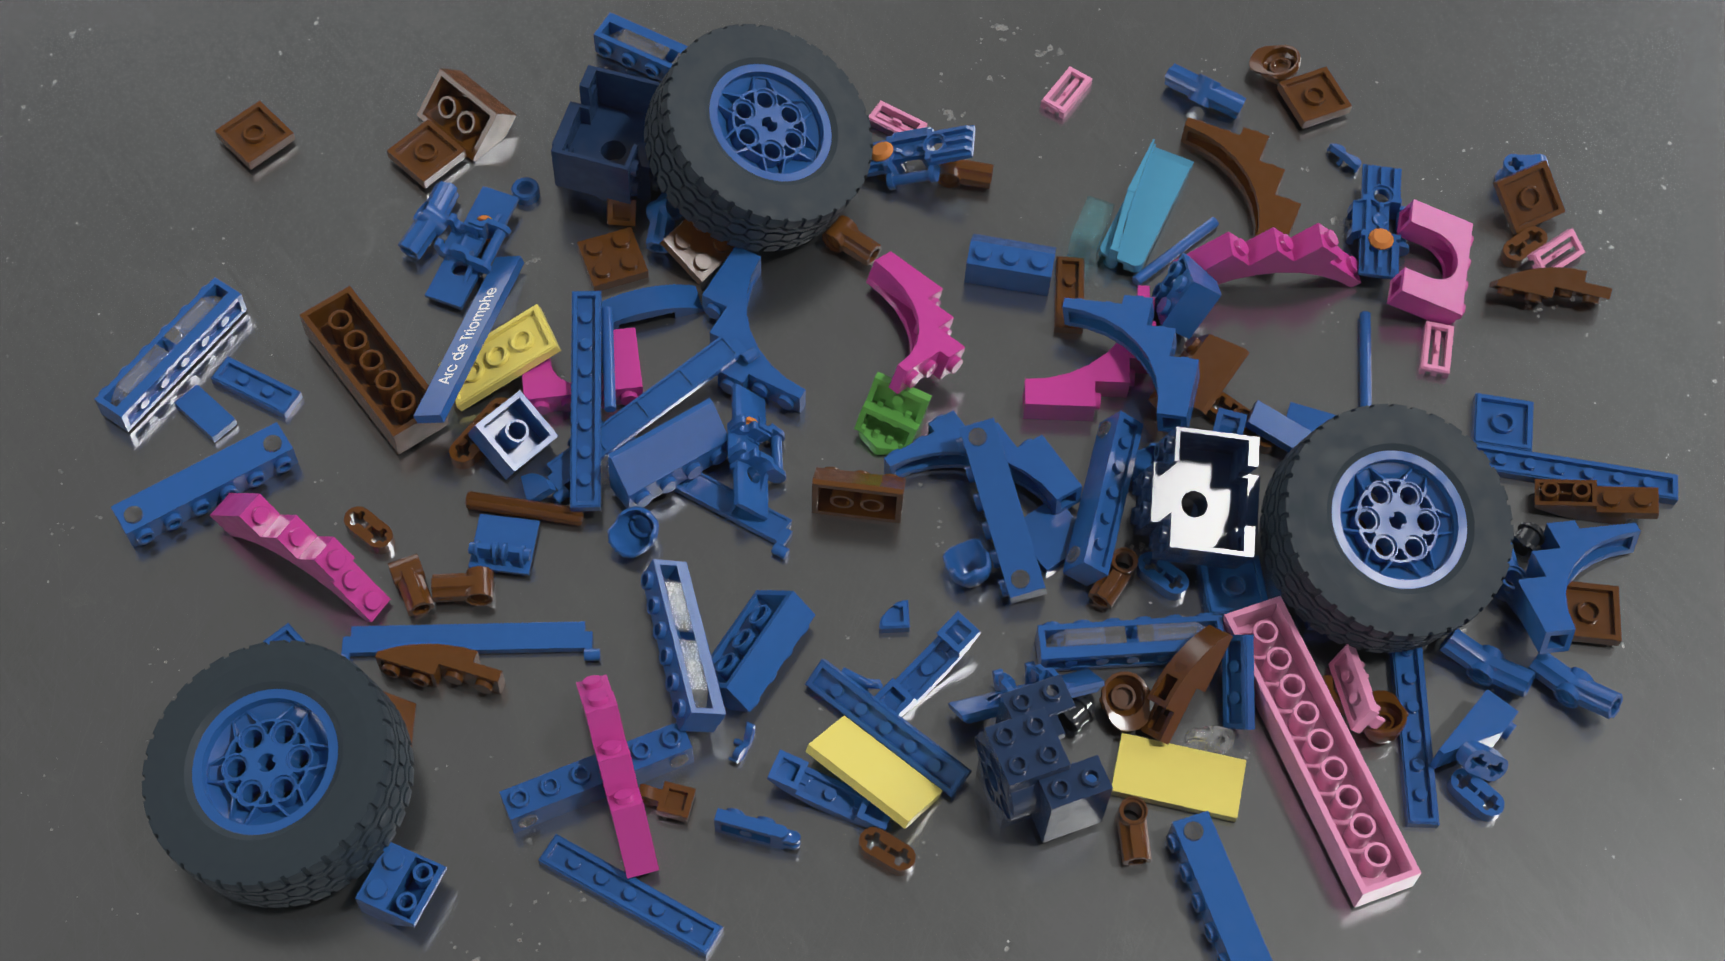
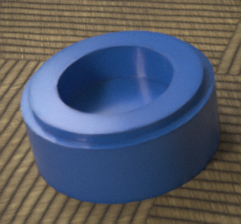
M524 177L513 183L511 188L512 196L519 198V205L529 206L536 203L540 198V188L536 180Z

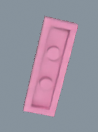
M1347 644L1328 665L1350 729L1360 734L1367 725L1373 729H1378L1385 722V719L1378 716L1381 707L1374 700L1373 691L1368 680L1369 674L1363 669L1365 663L1360 660L1357 649Z

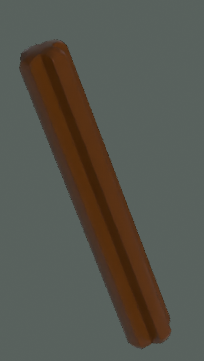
M473 491L468 492L465 499L466 508L577 526L582 525L584 519V511L571 512L570 506Z

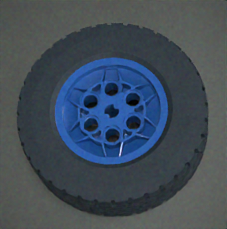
M735 24L725 26L724 28L720 27L702 35L678 56L655 90L649 103L644 125V143H647L645 146L647 160H650L649 166L653 176L657 177L656 182L663 194H667V199L675 209L678 208L680 210L679 213L688 222L692 221L695 223L693 226L704 233H710V237L721 242L727 241L728 245L741 248L743 246L746 250L753 251L762 249L763 252L776 251L778 249L781 251L797 247L821 234L856 197L864 184L872 160L873 149L871 147L873 145L872 132H869L871 124L869 116L865 114L867 111L862 99L858 97L857 89L853 83L850 84L848 81L849 77L841 68L838 69L836 67L837 64L828 55L822 54V50L813 44H807V40L797 35L792 36L790 32L779 28L774 30L773 27L765 25L756 27V24H742L741 26Z
M1373 404L1345 411L1324 422L1293 447L1279 463L1265 491L1266 495L1261 506V513L1263 514L1260 516V532H1263L1260 537L1262 552L1266 554L1264 560L1267 569L1273 574L1271 579L1277 590L1280 589L1283 593L1281 596L1288 606H1293L1296 615L1304 622L1308 621L1312 629L1321 635L1326 634V638L1338 644L1345 643V646L1349 644V646L1357 650L1364 649L1366 652L1375 653L1402 652L1420 648L1457 630L1474 619L1491 602L1501 587L1502 580L1506 577L1510 565L1507 562L1511 560L1513 551L1511 542L1514 540V525H1511L1513 517L1511 506L1507 505V500L1509 499L1504 485L1501 486L1499 482L1501 478L1495 467L1491 468L1489 464L1491 461L1485 453L1476 448L1478 445L1468 435H1462V431L1451 423H1445V419L1433 413L1428 415L1425 410L1415 407L1407 409L1406 405L1391 404L1389 406L1388 404ZM1371 493L1378 498L1379 503L1372 499ZM1400 494L1407 499L1408 504L1402 501ZM1358 518L1365 522L1366 529L1361 527ZM1417 520L1423 524L1424 530L1418 526ZM1375 545L1382 549L1383 555L1377 552ZM1405 546L1410 548L1412 556L1406 552Z
M286 640L270 641V644L262 642L250 645L249 649L243 647L229 653V657L225 658L223 656L209 664L210 668L207 670L204 668L192 677L193 681L190 684L186 683L176 694L178 697L175 701L171 700L163 712V719L159 718L153 731L154 738L150 739L146 750L148 758L144 760L142 776L145 780L142 781V796L146 800L143 801L146 816L149 819L148 823L157 841L166 854L188 874L219 894L231 900L252 906L280 908L289 907V904L292 906L310 903V899L317 901L331 895V891L337 892L351 884L350 880L353 878L357 879L368 870L367 866L370 863L374 864L384 853L382 849L390 845L397 834L396 828H400L406 815L404 809L409 806L412 794L410 786H413L414 768L412 767L414 765V755L411 739L399 710L383 690L351 660L331 649L313 643L309 644L293 640L290 643ZM294 734L293 738L286 743L288 737ZM262 739L261 743L255 747V744ZM309 759L307 765L301 768L302 763ZM246 768L245 772L240 777H238L240 771ZM292 790L291 794L284 798L286 792ZM261 793L260 797L255 802H253L254 797L257 794Z

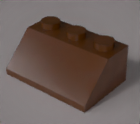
M441 68L417 113V116L424 122L427 119L431 120L466 150L467 157L472 161H477L506 137L517 116L461 70Z
M1212 334L1200 337L1193 336L1183 345L1184 351L1179 357L1199 359L1200 379L1191 418L1207 414L1249 355L1247 349ZM1153 387L1154 392L1148 400L1157 409L1158 397L1155 387Z
M816 467L812 481L811 513L901 523L906 478L895 474H870L863 470L853 472L839 470L836 467Z

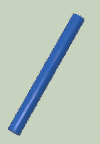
M1211 217L1132 277L1133 283L1136 286L1144 283L1218 227V220L1215 217Z
M606 306L602 308L604 410L606 412L616 411L613 309Z
M1362 311L1359 314L1360 407L1372 405L1371 313L1368 311Z

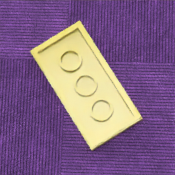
M538 304L488 334L455 400V404L461 412L561 351Z
M846 716L841 717L810 742L805 751L904 829L936 802L943 792L938 786Z
M1122 733L1112 780L1113 790L1111 795L1124 798L1138 797L1146 803L1196 814L1208 811L1211 817L1236 822L1246 760L1171 743L1167 745L1161 741Z

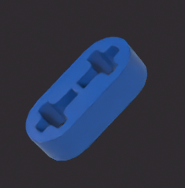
M1145 552L1140 555L1136 574L1143 582L1169 600L1176 601L1185 596L1189 580L1184 572L1169 561L1152 559V552ZM1155 564V570L1150 569L1147 571L1144 569L1145 565ZM1175 581L1180 583L1179 587H1174L1173 589L1169 587V584H1173Z
M1472 740L1464 743L1456 753L1457 762L1468 773L1487 781H1495L1501 778L1508 769V761L1496 749L1478 741Z
M1464 768L1454 771L1447 782V789L1451 796L1480 820L1491 822L1496 820L1502 813L1505 806L1503 797L1482 778L1468 773ZM1466 780L1469 783L1467 787L1461 789L1457 786L1459 782ZM1491 801L1494 805L1487 811L1483 808V805Z

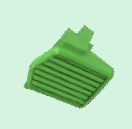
M877 372L854 429L859 431L861 440L875 455H888L895 449H902L913 443L932 395L914 387H908L897 394L889 388L892 378L880 372Z

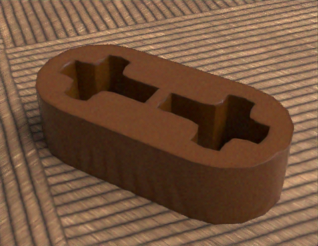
M1536 226L1524 229L1504 244L1499 256L1500 261L1509 268L1521 267L1529 261L1527 255L1547 243V233ZM1529 239H1530V240H1534V239L1537 240V241L1531 242L1530 244H1527V242H1528ZM1518 250L1520 251L1519 255H1516V254H1515V255L1512 256V255L1509 254V253L1514 254V253L1517 252Z
M356 506L345 513L344 523L347 531L367 549L380 555L392 550L395 539L391 528L364 507ZM354 519H357V520H362V519H363V520H364V523H365V525H366V527L364 528V527H363L361 524H359V523H356V524L354 525L353 520H354ZM373 533L380 538L385 536L386 541L382 542L379 540L375 542Z
M869 827L861 833L859 837V851L866 859L897 876L908 875L914 869L916 854L908 844L877 827ZM874 838H878L881 848L878 846H874L872 849L867 848V839L872 841ZM902 854L907 855V863L902 862L900 866L895 864L896 858L893 855L900 857Z

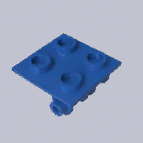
M480 514L474 542L469 543L468 553L471 556L468 568L484 566L489 567L494 572L529 576L540 521Z

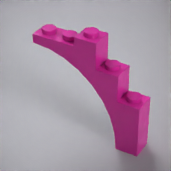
M1320 223L1292 237L1272 227L1246 242L1228 231L1187 253L1189 257L1217 281L1218 285L1234 279L1271 273L1319 275L1337 280L1351 288L1361 283L1358 275L1357 259L1342 251L1337 246L1339 242L1334 231L1328 230Z
M891 251L876 259L866 283L881 294L894 308L905 326L910 344V355L897 365L889 388L898 394L908 387L913 388L920 379L928 378L932 374L938 379H942L949 373H956L963 363L961 357L965 346L950 336L952 333L950 327L954 317L939 307L941 304L939 299L943 288Z
M1138 285L1136 296L1150 297V286ZM1150 297L1153 298V307L1155 311V297ZM1153 321L1152 326H1156V321ZM1116 343L1107 353L1091 364L1070 373L1048 378L1025 379L1022 393L1023 419L1093 421L1095 410H1100L1101 397L1127 398L1129 386L1134 387L1135 373H1148L1135 356L1125 347Z
M229 493L210 514L230 536L257 543L310 574L348 604L366 622H372L391 600L353 561L355 557L335 537L317 536L297 515H281L260 493Z
M607 674L603 676H588L583 681L576 682V686L592 740L627 879L658 871L659 866L646 811L639 791L614 692L611 689Z

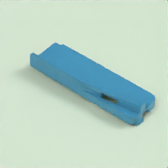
M1155 139L1152 140L1127 189L1125 199L1100 246L1099 258L1101 255L1105 256L1103 262L1107 268L1114 269L1118 266V262L1124 264L1123 269L1134 273L1141 271L1193 167L1194 161L1156 147Z

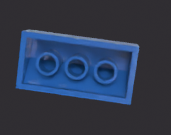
M710 398L608 454L610 488L627 509L647 506L652 499L663 493L673 491L678 484L687 479L696 478L703 470L712 465L722 463L728 457L727 432L713 401Z
M756 590L711 654L723 704L726 708L733 711L750 712L756 707L760 701V696L767 686L774 681L777 671L783 662L793 653V648L800 637L808 631L809 624L815 617V613L794 591Z

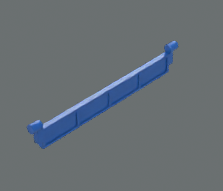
M724 334L601 424V461L741 357L747 364H750L760 356L757 349L752 347L746 350L737 338L730 342ZM571 446L546 464L552 472L547 478L554 484L557 490L552 496L558 504H561L570 497V492L566 486L570 484Z
M571 437L567 442V446L569 447L571 446ZM634 437L631 438L629 441H627V442H626L625 444H623L622 446H624V445H626L627 443H629V442L635 440L636 438H634ZM703 473L694 479L685 480L673 490L774 543L771 550L772 554L784 560L789 555L790 549L785 547V545L793 535V531L788 529L792 524V519L769 507L768 519L764 521L734 504V489Z
M585 621L352 626L351 636L343 637L341 655L350 660L352 656H376L377 651L397 646L445 644L476 650L478 654L584 652V661L601 660L600 649H593V631H586Z

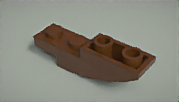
M1563 267L1524 270L1491 281L1489 288L1498 289L1497 294L1507 297H1514V294L1524 295L1525 301L1542 303V300L1552 298L1555 291L1554 295L1557 297L1570 299L1574 295L1582 297V302L1599 305V302L1609 300L1612 288L1585 282L1586 270Z
M1535 479V508L1577 520L1626 524L1627 519H1658L1659 491L1658 487L1597 486V480Z
M1208 625L1193 636L1174 655L1147 696V699L1154 702V705L1150 711L1147 724L1141 729L1142 732L1169 745L1196 689L1203 692L1206 691L1233 637L1232 635Z
M410 644L377 651L375 656L378 667L383 674L392 678H398L399 676L408 678L411 682L421 687L430 685L438 688L442 677H444L445 680L455 685L464 683L474 686L481 693L491 694V692L501 695L506 684L503 671L482 665L478 651L445 644Z

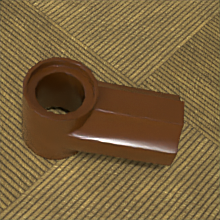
M965 159L939 164L940 175L938 183L943 187L956 188L960 184L990 189L994 169L993 164Z
M844 215L839 216L822 234V240L830 250L836 253L844 251L866 266L872 265L881 251V244L860 232L855 222Z
M1121 547L1114 551L1108 576L1096 581L1088 594V597L1096 605L1111 610L1128 582L1135 575L1138 565L1136 552L1127 547ZM1124 562L1130 568L1121 569L1116 563Z
M415 553L387 563L396 589L400 590L409 616L419 617L428 614L434 608V604L424 580L426 576L418 554Z
M475 566L467 569L466 573L433 574L431 578L433 602L466 601L474 606L491 604L493 602L494 572L489 567Z
M1133 796L1127 797L1121 802L1115 815V824L1119 830L1123 864L1141 866L1152 861L1146 820L1148 808L1142 799ZM1124 811H1134L1139 819L1129 820L1124 815Z

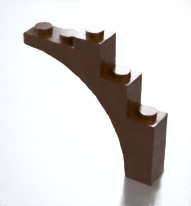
M1188 117L1184 125L1181 142L1213 158L1233 176L1243 190L1251 207L1254 221V237L1272 227L1290 236L1301 203L1277 195L1285 169L1261 161L1269 136L1243 127L1239 135L1230 130Z

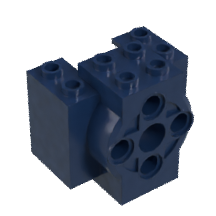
M588 65L579 85L581 104L570 101L552 142L551 156L555 185L591 194L604 201H607V198L631 204L634 196H637L639 199L652 201L655 191L659 192L660 187L656 182L657 177L653 176L649 166L650 160H647L645 150L647 143H644V125L649 103L661 82Z
M1176 426L1159 443H1156L1154 460L1158 462H1153L1137 478L1135 477L1133 481L1132 494L1136 496V506L1132 508L1130 516L1131 525H1134V534L1150 536L1149 549L1153 550L1152 559L1236 569L1254 558L1255 536L1258 534L1260 475L1249 473L1258 468L1260 437ZM1182 498L1190 499L1195 503L1198 509L1197 517H1190L1183 511L1181 505Z
M1061 674L1001 694L995 724L985 727L984 731L979 732L974 737L978 755L976 774L999 828L1002 829L1032 818L1043 843L1102 822L1113 790L1098 755L1070 764L1060 739L1065 737V732L1057 714L1074 709L1075 704ZM1090 774L1094 775L1097 778V781L1089 782L1087 781L1086 776Z

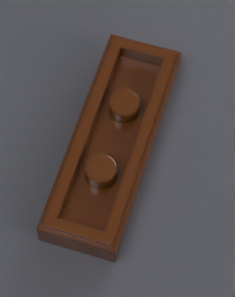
M1056 256L1054 333H1083V328L1064 325L1062 306L1065 298L1084 299L1085 258Z

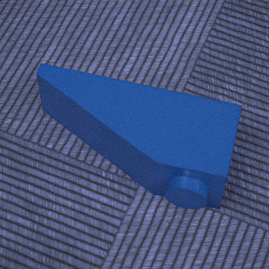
M1487 689L1441 746L1429 765L1435 769L1456 761L1458 749L1468 741H1478L1489 747H1493L1500 737L1506 741L1517 726L1512 721L1519 711Z

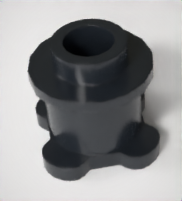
M1520 523L1518 532L1514 533V540L1512 541L1515 554L1522 561L1529 562L1532 551H1537L1536 547L1544 544L1545 535L1542 528L1536 523Z
M1086 697L1072 698L1075 708L1057 714L1061 725L1073 738L1078 735V731L1081 730L1085 723H1091L1095 720V707Z

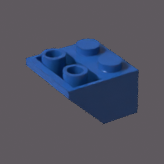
M1182 253L1179 259L1170 265L1167 276L1162 283H1158L1152 292V297H1155V309L1161 326L1176 328L1177 334L1188 339L1192 337L1222 296L1217 281L1185 253Z
M391 842L388 847H384V853L374 864L355 899L361 912L390 925L415 927L444 876L447 867Z

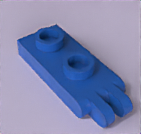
M735 808L717 809L714 818L715 832L779 849L797 850L800 847V834L797 831L787 829L784 825L776 824L771 818L765 816H758L757 818L746 816L742 811Z

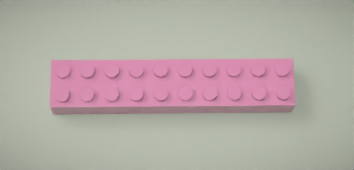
M1278 596L1224 614L1223 624L1226 633L1230 635H1254L1255 706L1354 908L1412 887L1421 875V871L1282 597Z

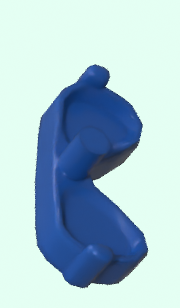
M1331 143L1327 148L1328 152L1331 151L1340 157L1336 162L1337 165L1341 166L1345 162L1354 170V173L1361 167V160L1347 153L1344 146Z
M746 722L744 739H734L733 744L738 746L733 751L732 757L728 758L729 761L738 764L743 760L754 739L755 724Z

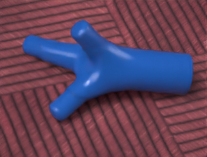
M846 667L842 669L844 674L868 692L869 689H881L883 687L880 679L863 677Z

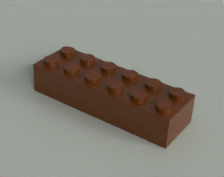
M350 286L299 314L305 334L398 454L449 425L448 417H446L444 423H417L414 414L429 385Z

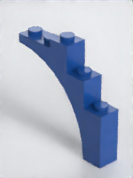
M735 247L702 294L703 311L711 318L718 319L709 332L710 344L724 334L730 342L737 338L746 350L755 347L760 356L750 364H747L742 357L717 375L718 386L726 393L732 394L733 385L736 383L748 390H752L753 393L761 398L766 397L777 402L783 409L801 413L806 405V390L787 379L769 363L758 348L750 330L747 308L752 289L761 274V257L743 248Z
M1124 295L1122 304L1110 301H1091L1082 298H1065L1062 306L1064 325L1088 329L1112 339L1135 356L1150 375L1158 397V431L1170 432L1176 426L1189 428L1200 379L1199 359L1174 357L1177 347L1176 328L1152 326L1154 319L1153 298L1140 295Z
M955 411L936 416L928 423L927 436H920L910 445L902 449H895L884 457V474H895L899 477H905L912 473L930 469L965 468L964 466L970 465L967 454L961 456L956 438L962 437L959 428L965 425ZM996 423L1013 482L1023 486L1041 499L1055 515L1080 502L1082 485L1043 435L1034 439H1027L1019 447H1016L999 423ZM985 434L969 439V441L974 446H981L986 442L987 436Z
M1575 520L1546 523L1543 533L1545 535V542L1540 546L1542 550L1532 551L1526 569L1528 578L1517 580L1511 599L1515 611L1539 654L1569 651L1576 628L1568 611L1567 586L1580 572L1594 563L1613 556L1633 553L1641 532L1636 523L1580 529Z

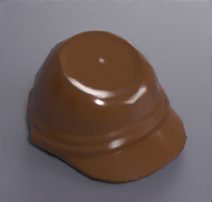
M1286 44L1258 48L1253 52L1249 60L1251 70L1263 76L1268 82L1276 85L1281 81L1295 77L1301 65L1299 51L1293 46Z
M1126 671L1112 674L1105 680V686H1102L1099 702L1102 709L1116 729L1124 732L1141 729L1147 724L1150 717V700L1147 699L1150 688L1135 673Z
M1384 690L1373 691L1374 700L1381 707L1378 716L1383 717L1385 722L1378 729H1373L1367 725L1362 732L1374 743L1392 742L1403 731L1409 714L1394 694Z

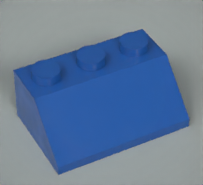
M973 234L968 252L964 282L1048 296L1056 247Z

